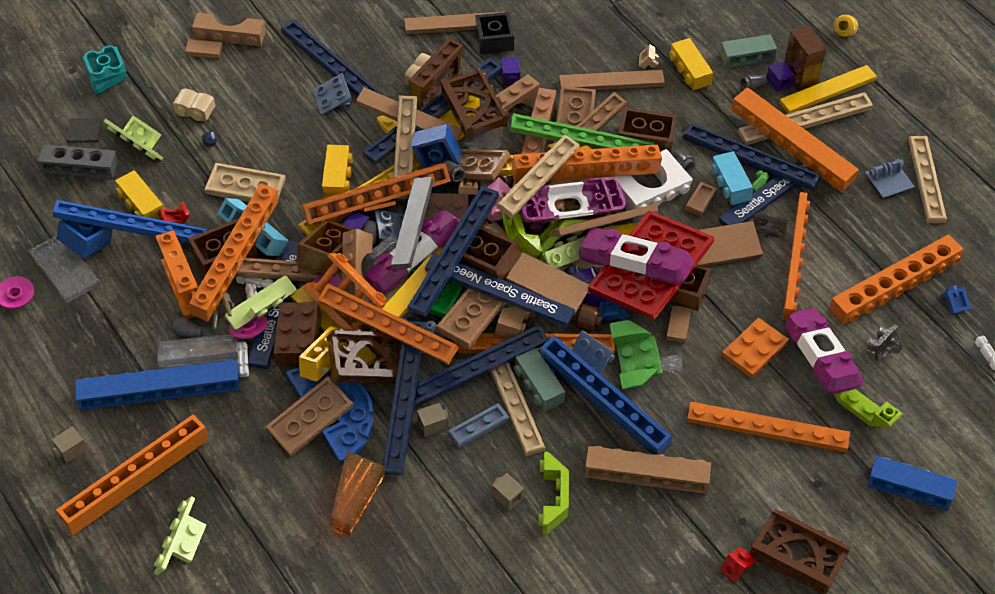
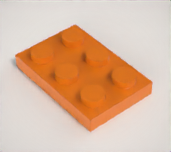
M758 317L722 352V357L750 378H753L788 344L789 339Z

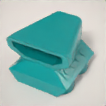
M105 46L99 52L88 51L82 57L86 66L87 77L95 95L127 79L126 68L117 47Z

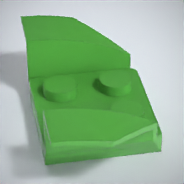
M630 320L610 324L612 339L618 351L622 372L619 375L623 390L642 386L650 377L663 373L657 343L650 332Z

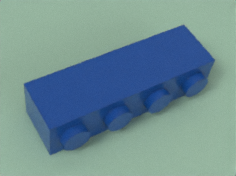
M876 456L867 486L949 510L953 501L957 480L946 475L932 473L926 469L912 467L906 463L895 462L886 457Z

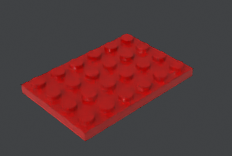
M652 211L647 212L629 235L656 243L668 242L671 247L686 250L693 258V266L689 274L715 242L714 236ZM624 243L620 248L625 253L637 256H644L648 252L647 248ZM606 264L589 284L588 292L655 320L682 283L677 285L651 279L649 275Z

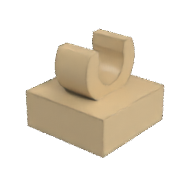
M649 44L640 53L639 67L645 69L649 65L655 68L659 64L656 61L659 56L655 54L654 46Z

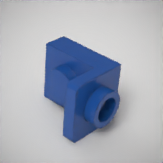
M956 285L945 289V293L940 294L941 298L946 297L951 314L971 309L965 287L957 288Z
M609 300L600 301L599 303L600 316H603L602 321L619 319V321L627 320L629 309Z

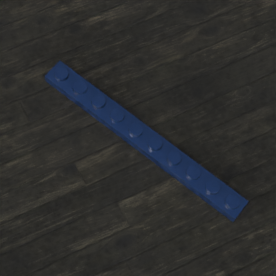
M489 58L471 71L473 72L477 68H481L482 72L487 74L490 81L502 72V66ZM477 81L473 82L474 86L480 85ZM442 93L419 109V111L438 119L451 110ZM463 95V98H462V97H458V99H459V100L464 99L465 95ZM397 126L363 150V156L374 165H377L392 154L396 148Z

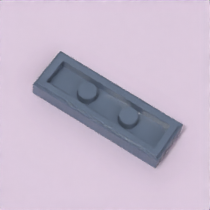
M497 403L448 430V435L460 449L509 421L510 417L500 404Z

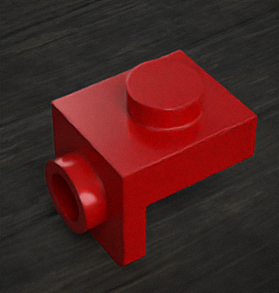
M180 202L177 209H159L157 213L160 220L184 225L186 220L189 219V210L184 202Z
M740 547L728 554L720 567V571L736 583L745 571L754 566L757 560L747 550Z

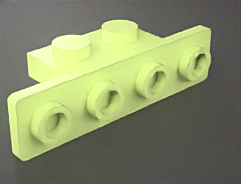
M134 116L131 117L123 130L105 118L104 122L109 125L107 129L115 134L120 132L121 135L119 137L128 143L132 140L134 147L140 151L145 149L147 151L145 154L154 160L157 157L162 161L163 157L152 150L161 136L159 132Z
M575 235L567 238V243H563V241L555 243L552 249L543 253L546 264L558 268L580 259L578 252L586 236L578 238Z
M285 275L231 310V317L228 316V313L224 316L233 329L237 330L257 316L258 318L264 316L271 307H278L279 303H283L285 298L296 292V288Z
M191 496L186 501L183 500L177 510L180 512L178 518H175L170 526L172 532L163 542L162 547L164 551L155 561L154 566H156L154 574L159 575L166 569L171 555L187 563L192 561L206 527V524L188 515L195 500L194 497Z

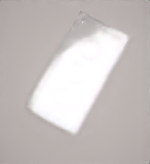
M57 236L28 251L36 264L66 303L99 286L100 281L80 255L57 240Z
M231 334L158 342V367L238 358V338L233 337Z

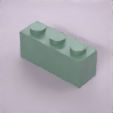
M771 34L722 42L720 56L727 69L775 61L777 47Z
M537 348L516 357L514 371L518 377L521 376L526 390L532 393L535 404L540 406L543 412L565 403V390Z

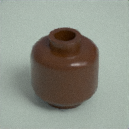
M582 304L573 317V322H575L577 328L592 332L596 327H600L603 316H600L599 308Z

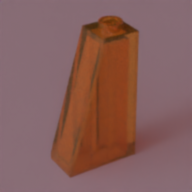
M349 451L345 456L332 510L331 523L332 528L336 532L351 536L385 478V467Z

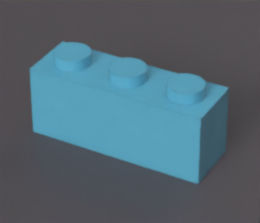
M734 151L713 156L711 171L713 175H716L719 187L723 188L725 199H728L731 205L751 201L753 187Z

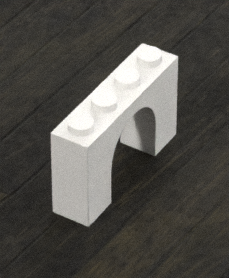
M667 149L661 151L662 162L659 173H655V176L662 184L661 187H644L636 182L631 175L613 177L618 180L626 201L624 207L626 210L653 204L659 206L662 202L670 201L680 194L684 195L690 190L693 179Z

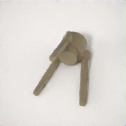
M228 293L223 295L214 311V330L217 328L218 311L228 313L230 317L232 316L231 310L235 306L231 302Z

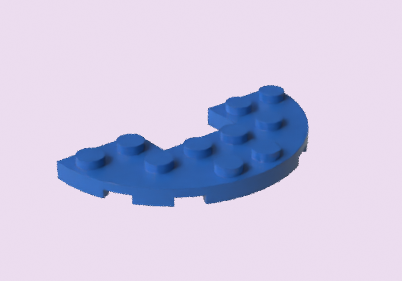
M300 368L286 372L287 378L300 398L332 374L330 368L316 382L301 377ZM335 383L354 404V407L337 420V424L322 430L323 437L340 465L346 463L361 451L372 432L374 421L373 406L369 394L361 383Z

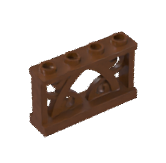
M448 38L408 80L409 86L412 87V96H417V110L442 93L441 79L447 78L449 80L463 75V71H461L463 44Z
M481 68L449 80L447 78L440 80L441 92L467 141L474 139L476 135L502 126L507 127L508 112L502 108L500 97H496L493 85L489 84L488 76L482 72ZM477 81L480 85L474 86L473 82ZM463 95H465L464 99H462V100H459V99H458V97H462V98H463ZM469 96L484 100V104L479 112L474 108L462 107L468 102ZM495 113L498 117L493 118L490 114Z
M342 328L332 330L326 337L331 364V382L396 384L398 368L394 360L398 359L399 363L402 342L378 330L365 332L361 329L344 331ZM338 342H347L348 347L344 345L341 347L345 352H349L348 354L339 350ZM387 344H394L396 346V355L390 356L389 353L392 352L393 348H388ZM365 346L370 347L381 357V359L375 362L372 369H369L361 358L356 357L358 351ZM339 357L345 359L343 368L340 366ZM385 362V364L382 365L385 367V369H380L379 364ZM360 364L361 368H356L355 365Z
M774 509L758 538L753 543L750 554L757 561L821 594H827L848 556L850 546L841 540L828 536L821 530L808 526L804 521L792 518L784 511ZM775 525L786 530L783 532L780 529H778V535L780 536L779 538L773 533L772 527ZM768 534L773 541L765 545L763 541ZM806 542L814 558H803L799 561L792 559V552L787 544ZM783 549H784V550L786 551L787 555H784V554L780 553V551L783 552ZM825 551L836 555L837 560L834 562L823 561V559H830L832 555H827ZM812 563L810 564L811 568L805 566L804 564ZM824 567L833 568L829 577L823 575Z

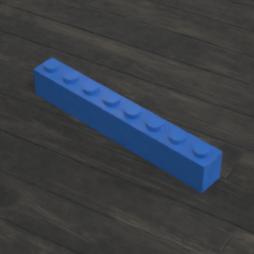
M555 335L540 348L541 356L547 364L651 454H663L672 445V435Z
M236 360L206 362L197 365H184L174 368L166 367L158 370L126 372L118 375H104L102 377L75 380L76 402L79 411L240 390Z

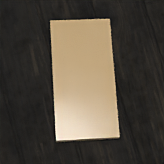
M215 163L204 191L208 195L250 202L258 186L262 183L278 190L279 199L286 177L276 173Z

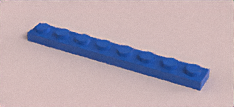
M56 200L52 216L61 220L152 237L174 230L178 241L189 243L188 238L207 231L205 228Z

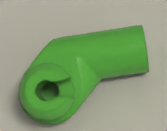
M759 170L756 173L757 180L752 184L753 192H756L766 184L769 177L767 172Z

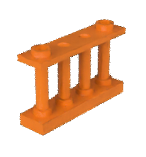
M174 230L157 235L155 237L164 259H161V263L183 317L187 320L196 316L190 314L189 302L195 294L194 290H197L198 286Z
M329 253L328 257L334 263L318 283H306L302 289L315 302H318L319 306L345 331L355 329L364 331L363 323L354 321L351 317L317 300L324 287L340 268L346 276L337 288L345 291L351 281H353L359 287L354 296L361 299L366 294L372 300L370 304L379 308H383L386 305V297L382 293L377 292L347 262L348 259L341 253Z

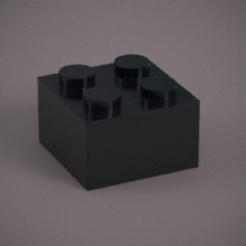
M509 12L475 15V32L480 54L514 51V32Z

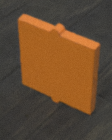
M387 200L361 208L360 211L366 212L396 205V201Z

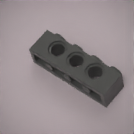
M43 145L38 163L41 173L113 179L118 161L115 151Z

